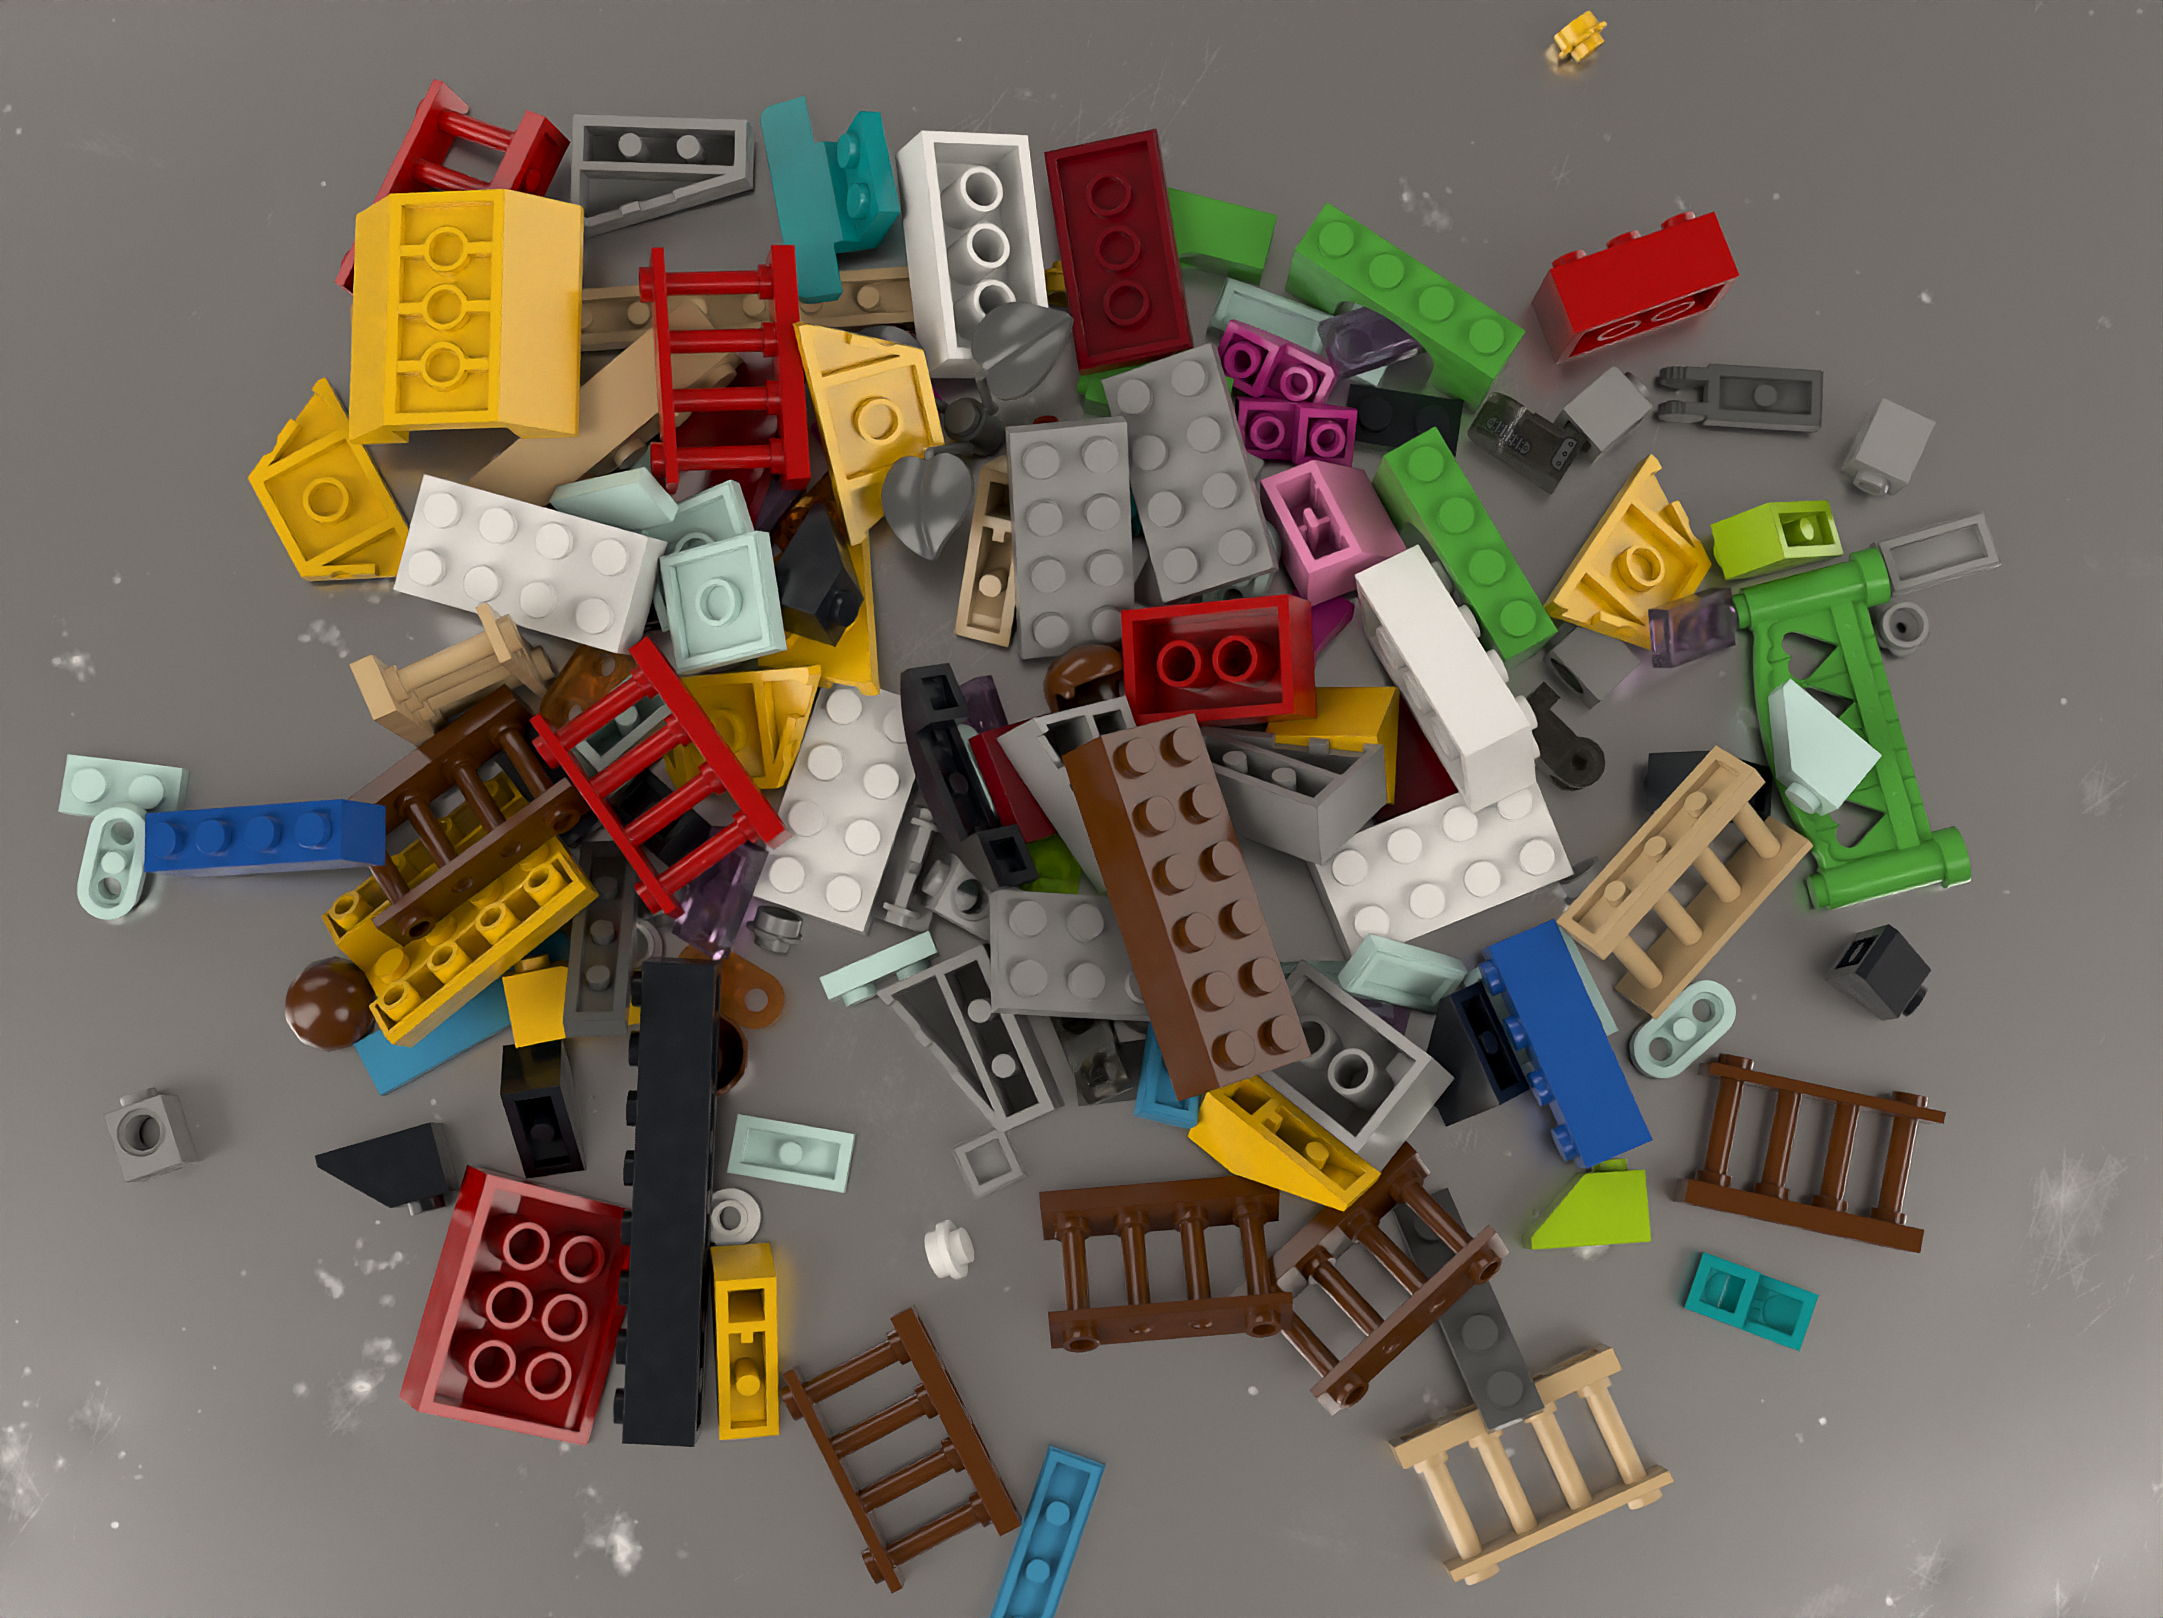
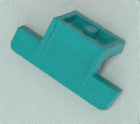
M805 96L767 107L761 114L760 122L783 244L795 245L798 299L805 304L837 301L843 293L835 253L877 248L900 214V207L881 113L858 111L847 131L841 134L838 142L822 141L814 143Z

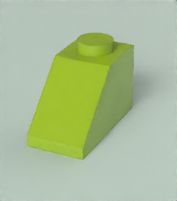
M1828 500L1768 502L1710 524L1715 540L1713 546L1714 556L1719 566L1723 569L1726 580L1757 578L1844 555Z
M1627 1158L1608 1159L1592 1166V1172L1575 1173L1523 1234V1248L1536 1250L1651 1242L1645 1169H1628Z

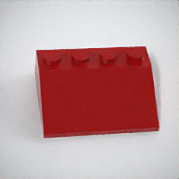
M467 1165L399 1398L417 1412L587 1446L616 1346L618 1330L621 1328L627 1306L619 1305L620 1272L622 1269H629L630 1246L621 1245V1221L623 1211L625 1209L632 1210V1208L524 1178Z

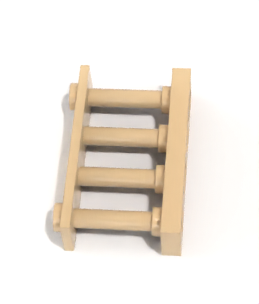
M487 602L475 607L485 631L401 669H398L396 665L388 666L373 654L349 664L373 720L416 747H419L441 731L442 727L449 725L448 718L472 708L503 684H506L510 689L524 684L543 701L553 697L554 695L547 680L556 675L542 645L532 648V645L518 632L509 614L499 615Z
M1717 745L1556 921L1567 935L1603 961L1613 952L1629 970L1616 984L1615 990L1655 1020L1659 1018L1813 847L1807 838L1770 815L1763 822L1748 801L1762 787L1765 781L1755 768ZM1732 820L1747 841L1723 865L1708 845ZM1693 864L1708 884L1684 909L1668 889ZM1653 908L1668 928L1644 953L1628 933Z
M1600 1344L1531 1376L1545 1409L1543 1413L1524 1420V1422L1532 1423L1569 1504L1536 1520L1499 1439L1504 1434L1502 1429L1487 1434L1474 1402L1388 1441L1397 1464L1404 1470L1414 1466L1416 1473L1423 1472L1460 1553L1459 1556L1443 1563L1448 1576L1454 1582L1465 1579L1467 1585L1482 1582L1500 1571L1497 1563L1625 1504H1628L1630 1510L1647 1506L1663 1496L1660 1488L1674 1482L1670 1471L1658 1464L1646 1470L1644 1469L1607 1389L1612 1385L1609 1376L1623 1370L1613 1347ZM1575 1391L1579 1398H1586L1623 1479L1592 1495L1585 1484L1553 1414L1558 1409L1555 1400ZM1468 1441L1471 1448H1478L1514 1527L1513 1531L1483 1545L1445 1464L1449 1460L1446 1450Z

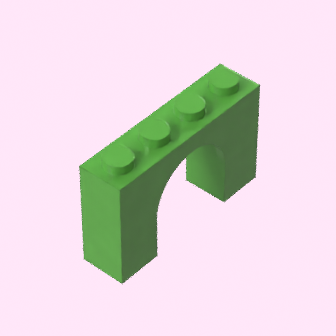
M1168 187L1181 270L1203 271L1260 286L1278 215ZM1149 363L1085 376L1080 374L1076 393L1086 395L1084 413L1099 417H1112L1102 380ZM1225 376L1231 396L1234 379Z
M1328 202L1294 250L1285 286L1286 292L1309 307L1334 315V317L1344 302L1347 301L1365 306L1388 318L1415 338L1431 356L1434 362V369L1427 383L1451 399L1464 401L1463 407L1474 414L1505 370L1526 332L1523 328Z
M1436 426L1385 454L1371 484L1398 534L1401 535L1409 529L1416 527L1435 550L1457 590L1462 605H1467L1476 619L1481 634L1477 639L1485 652L1494 649L1501 658L1506 671L1535 656L1558 630Z

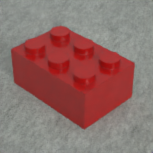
M1693 211L1684 212L1664 221L1660 225L1662 230L1642 237L1638 230L1630 231L1606 243L1607 249L1587 256L1585 250L1581 249L1555 259L1551 263L1553 268L1549 269L1532 300L1555 364L1715 309L1740 276L1715 211L1699 217H1695Z
M1291 594L1121 610L1125 696L1136 727L1195 713L1199 728L1203 726L1222 727L1317 719L1311 601Z

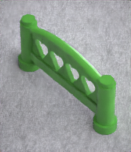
M1876 547L1852 552L1849 554V559L1846 562L1739 589V594L1729 596V608L1735 627L1737 629L1747 627L1754 636L1753 676L1756 710L1761 738L1773 779L1799 834L1807 838L1813 845L1809 851L1817 860L1818 868L1817 873L1807 875V886L1810 898L1816 909L1826 907L1828 910H1833L1935 883H1940L1943 888H1950L1971 881L1970 859L1959 830L1955 826L1931 832L1875 637L1868 608L1889 603L1891 598L1888 572L1884 560ZM1795 632L1836 645V648L1809 678L1797 679L1791 675L1788 668L1792 656L1788 655L1782 647V639L1788 633ZM1789 679H1792L1802 689L1813 688L1852 701V704L1838 719L1882 755L1845 800L1884 813L1858 844L1852 848L1844 847L1837 841L1836 830L1839 824L1832 820L1829 813L1820 816L1817 812H1814V814L1804 812L1787 798L1785 794L1787 787L1776 779L1768 696L1776 687Z

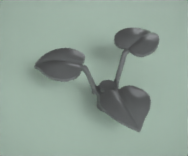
M1009 302L994 308L979 323L971 344L974 360L983 367L975 377L982 402L974 398L965 397L949 405L934 396L937 410L944 414L945 432L957 443L930 446L925 450L924 459L914 456L898 459L886 475L881 494L883 511L893 532L908 548L930 561H936L945 543L963 522L970 509L974 495L973 475L966 463L954 454L961 453L966 457L972 456L973 453L987 455L994 452L1004 440L1005 423L1001 416L997 414L999 405L993 401L991 393L1003 401L1017 400L1032 392L1042 383L1059 359L1071 333L1074 318L1068 313L1027 302ZM874 326L856 333L923 349L911 334L894 326Z

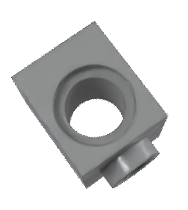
M1614 364L1561 410L1554 423L1566 437H1573L1580 441L1576 448L1592 465L1640 424L1652 410L1653 406L1647 400L1649 393L1643 383L1630 372L1623 374Z
M1883 397L1868 411L1841 472L1854 478L1853 484L1864 492L1876 496H1885L1886 493L1891 496L1895 495L1909 483L1936 421Z
M1566 621L1549 640L1554 648L1543 658L1545 663L1589 709H1592L1642 663L1622 640Z
M948 853L944 862L937 860L927 873L922 885V891L927 894L921 906L977 937L990 941V895L993 892L981 884L956 855ZM972 879L978 889L977 900L971 908L961 911L955 902V892L962 882ZM1012 887V888H1008V889H1003V890L1023 891V890H1021V889L1018 888V887Z
M154 1087L140 1090L121 1097L122 1108L103 1114L125 1182H144L199 1162L178 1095H157ZM153 1117L158 1122L161 1133L156 1145L148 1149L141 1142L139 1131L142 1123L147 1118Z

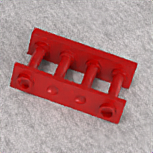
M433 79L425 98L417 106L415 118L373 204L389 194L429 192L430 187L442 191L509 189L544 197L570 141L545 116L526 110L518 129L515 131L467 116L466 114L470 107L443 81ZM455 136L505 153L491 182L441 166ZM355 240L351 249L343 257L340 271L334 281L335 284L352 297Z
M771 245L766 258V264H758L757 270L665 272L664 247L651 248L649 267H639L640 302L651 303L660 433V442H650L651 474L654 478L663 479V488L669 495L676 494L679 485L678 471L770 468L771 474H780L781 490H805L811 479L804 371L793 326L794 323L800 322L795 245ZM758 294L759 300H768L770 322H761V328L669 330L667 296ZM762 352L763 358H772L774 380H765V386L673 389L671 354ZM766 410L767 416L776 415L778 438H769V444L677 447L675 413Z
M646 636L628 649L638 665L630 670L632 677L558 730L552 721L540 713L529 721L539 733V736L532 740L539 754L553 770L559 765L563 767L640 877L641 881L634 885L640 898L654 915L663 910L667 916L677 920L686 913L674 896V893L748 840L754 844L762 838L764 843L774 850L793 835L681 677L676 674V670L659 646ZM657 695H660L672 712L664 718L666 725L591 778L571 749L644 697L648 696L652 700ZM693 742L706 759L704 763L698 766L700 773L625 826L605 797L679 744H682L685 748ZM728 790L740 807V810L732 815L735 821L659 874L639 845L712 793L716 792L720 796Z

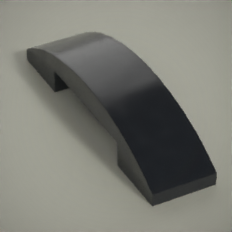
M950 663L905 670L900 674L901 711L905 738L921 792L942 835L963 865L991 892L1035 882L1040 877L1018 825L1013 824L999 827L957 726L971 717V713Z

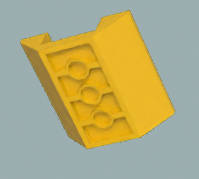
M509 189L389 194L356 215L349 443L353 445L409 443V431L503 427H507L521 439L579 437L584 209L581 205Z
M503 770L491 780L483 782L506 820L530 803ZM466 800L445 817L437 819L458 855L487 835ZM555 835L437 922L435 928L428 935L411 941L405 947L378 930L372 921L374 917L391 906L374 875L370 876L353 891L341 895L333 903L331 909L324 913L321 918L336 946L365 973L378 999L371 1003L369 1008L385 1038L392 1045L412 1048L600 895L559 835ZM420 837L399 854L390 856L410 890L439 870Z

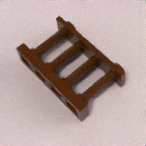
M506 684L500 686L347 799L386 806L385 836L409 819L439 868L437 872L410 890L386 849L385 866L369 867L391 906L374 917L372 921L378 930L403 947L411 941L428 935L435 928L437 922L555 835L572 829L579 822L580 817L591 810V807L577 787L568 778L564 777L554 785L524 738L525 732L533 726L529 720L535 714L530 706ZM503 749L535 798L507 820L476 772L478 767ZM455 784L487 833L486 836L460 855L456 852L429 808L432 801Z
M1719 1053L1717 1063H1699L1697 1075L1719 1079L1720 1083L1703 1170L1697 1169L1695 1180L1677 1178L1673 1202L1899 1251L1921 1252L1924 1230L1905 1226L1907 1214L1901 1212L1918 1123L1944 1124L1946 1112L1927 1108L1929 1098L1912 1093L1892 1091L1891 1100L1753 1071L1754 1060L1730 1054ZM1744 1085L1778 1092L1761 1183L1755 1182L1753 1193L1730 1188L1732 1177L1727 1175ZM1802 1097L1836 1105L1819 1195H1813L1811 1205L1789 1201L1791 1189L1785 1188ZM1860 1110L1894 1117L1877 1208L1871 1207L1869 1218L1847 1213L1849 1202L1843 1201Z
M1406 1140L1380 1172L1381 1175L1377 1182L1343 1212L1326 1206L1268 1259L1272 1293L1292 1292L1294 1299L1310 1284H1318L1367 1336L1343 1360L1339 1361L1294 1311L1292 1329L1280 1331L1322 1377L1309 1391L1331 1416L1341 1408L1347 1409L1359 1402L1366 1394L1369 1382L1470 1288L1475 1284L1482 1285L1493 1278L1501 1268L1503 1258L1509 1253L1498 1233L1490 1225L1473 1238L1423 1187L1424 1179L1430 1174V1171L1418 1152ZM1406 1203L1456 1254L1430 1279L1379 1228L1380 1219L1397 1204ZM1362 1243L1411 1295L1386 1320L1377 1313L1335 1268L1336 1260L1353 1244ZM1246 1280L1228 1297L1247 1295Z
M1227 1176L1039 1192L1043 1241L1057 1240L1061 1242L1066 1310L1048 1312L1051 1349L1064 1348L1069 1352L1083 1353L1092 1351L1099 1345L1246 1333L1251 1337L1264 1338L1276 1335L1281 1330L1292 1329V1292H1271L1263 1226L1267 1222L1279 1221V1189L1242 1176ZM1235 1225L1240 1228L1247 1295L1211 1298L1204 1230L1214 1226ZM1176 1230L1181 1235L1187 1300L1151 1303L1145 1235L1153 1231ZM1117 1235L1121 1237L1127 1305L1091 1308L1085 1240L1093 1236Z
M915 1304L890 1318L895 1329L886 1333L888 1337L886 1341L809 1381H806L799 1365L783 1374L787 1385L780 1389L783 1401L792 1418L797 1421L804 1417L868 1545V1548L861 1551V1555L872 1579L876 1584L885 1580L891 1593L902 1589L906 1580L899 1567L900 1565L979 1523L984 1528L994 1524L999 1536L1022 1525V1516ZM897 1361H900L902 1365L912 1361L922 1383L914 1386V1394L833 1435L818 1405L819 1402ZM924 1415H927L929 1419L939 1415L949 1437L941 1441V1448L860 1489L845 1459L846 1456ZM952 1469L956 1473L966 1469L977 1490L968 1495L969 1502L889 1544L887 1543L872 1511Z

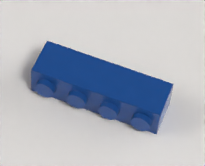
M346 799L145 813L144 872L194 878L385 866L386 806Z
M1555 918L1482 949V954L1486 960L1478 964L1482 979L1492 996L1501 994L1510 1015L1502 1019L1504 1028L1516 1051L1525 1049L1534 1069V1071L1527 1073L1529 1085L1541 1107L1547 1104L1550 1105L1558 1124L1557 1127L1551 1129V1133L1564 1161L1567 1162L1573 1159L1577 1168L1587 1169L1652 1141L1651 1134Z

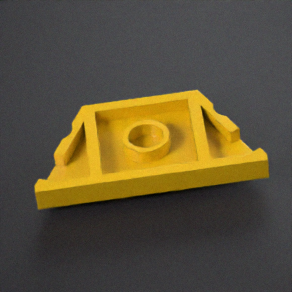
M801 321L793 324L843 534L846 543L854 546L868 536L865 532L885 515L881 494L886 475L892 465L898 459L906 456L924 459V453L928 447L945 445L924 350L916 346Z
M323 377L311 389L314 395L296 420L289 419L277 436L274 449L270 453L263 455L247 478L296 569L304 580L327 581L397 577L410 527L365 444L353 445L348 442L349 415L331 382L326 377Z
M1652 454L1636 465L1543 605L1547 614L1551 617L1648 650L1664 642L1712 566L1700 540L1691 532L1689 519L1679 500L1669 504L1654 475L1662 467L1658 459Z
M836 513L832 518L843 534L839 513ZM868 536L860 544L850 546L847 543L864 600L859 607L855 621L846 628L836 647L784 631L787 650L757 657L760 669L821 664L822 673L818 687L831 689L833 683L856 686L862 695L874 696L880 694ZM784 551L773 558L774 567Z
M821 664L679 675L759 789H772L788 785L821 677ZM693 742L685 748L682 744H679L662 756L665 761L666 772L676 789L699 774L698 766L706 761Z

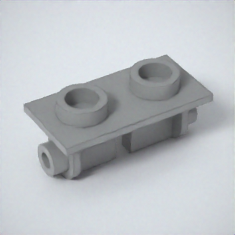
M907 805L871 913L872 917L920 933L929 930L934 912L921 906L927 894L922 891L924 879L937 860L944 862L948 853L954 854L938 828L930 810Z

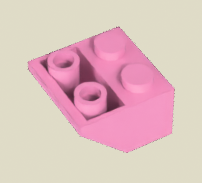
M1312 460L1260 480V503L1265 520L1270 522L1278 531L1282 541L1280 557L1301 598L1311 601V606L1357 589L1355 574L1407 550L1365 470Z

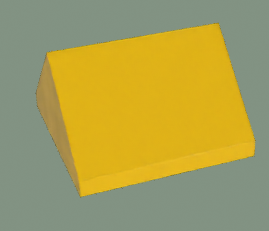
M1315 687L1317 719L1270 722L1265 732L1275 733V743L1308 746L1311 737L1329 739L1330 749L1363 752L1365 743L1384 745L1387 803L1385 805H1394L1400 694L1398 687Z

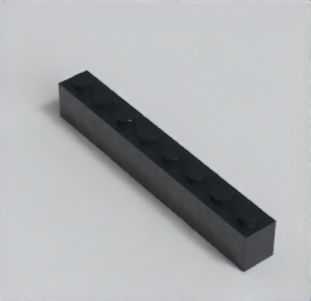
M651 956L643 961L642 971L635 970L632 976L631 1004L633 1007H641L640 1031L632 1030L629 1039V1066L638 1067L637 1090H629L626 1125L635 1127V1150H627L625 1153L623 1182L624 1186H633L632 1210L625 1209L621 1221V1245L630 1246L629 1269L621 1270L618 1285L619 1305L628 1306L627 1329L619 1328L615 1353L616 1364L625 1365L624 1388H616L613 1403L614 1424L623 1425L622 1444L695 1447L702 1433L723 960Z

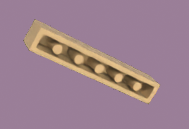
M690 297L668 314L669 330L718 329ZM653 327L580 387L579 437L519 438L464 485L557 511L549 502L557 486L605 476L618 466L620 469H625L638 461L648 449L645 443L659 433ZM738 353L671 354L673 389L727 387L737 375L735 368L743 363L744 360ZM692 412L675 413V427L677 428L686 421Z

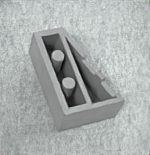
M573 114L571 203L581 205L584 209L583 239L753 189L754 130L747 119Z
M1126 696L1033 718L996 738L1017 773L1099 894L1107 892L1062 755L1101 735L1136 727Z
M1210 726L1200 728L1235 833L1238 836L1322 866L1387 803L1384 745L1365 743L1363 752L1330 749L1329 739L1311 737L1308 746L1275 743V733Z
M981 944L876 991L885 1004L891 1006L914 1032L913 1035L923 1047L928 1048L947 1069L954 1082L999 1133L1011 1130L1065 1106L1027 1015L991 1013L990 944Z

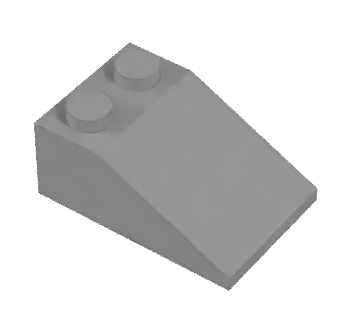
M1302 959L1288 976L1286 982L1312 1057L1259 1074V1076L1381 1172L1454 1080V1077L1421 1048Z

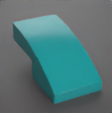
M1703 1252L1684 1308L1800 1352L1819 1295Z

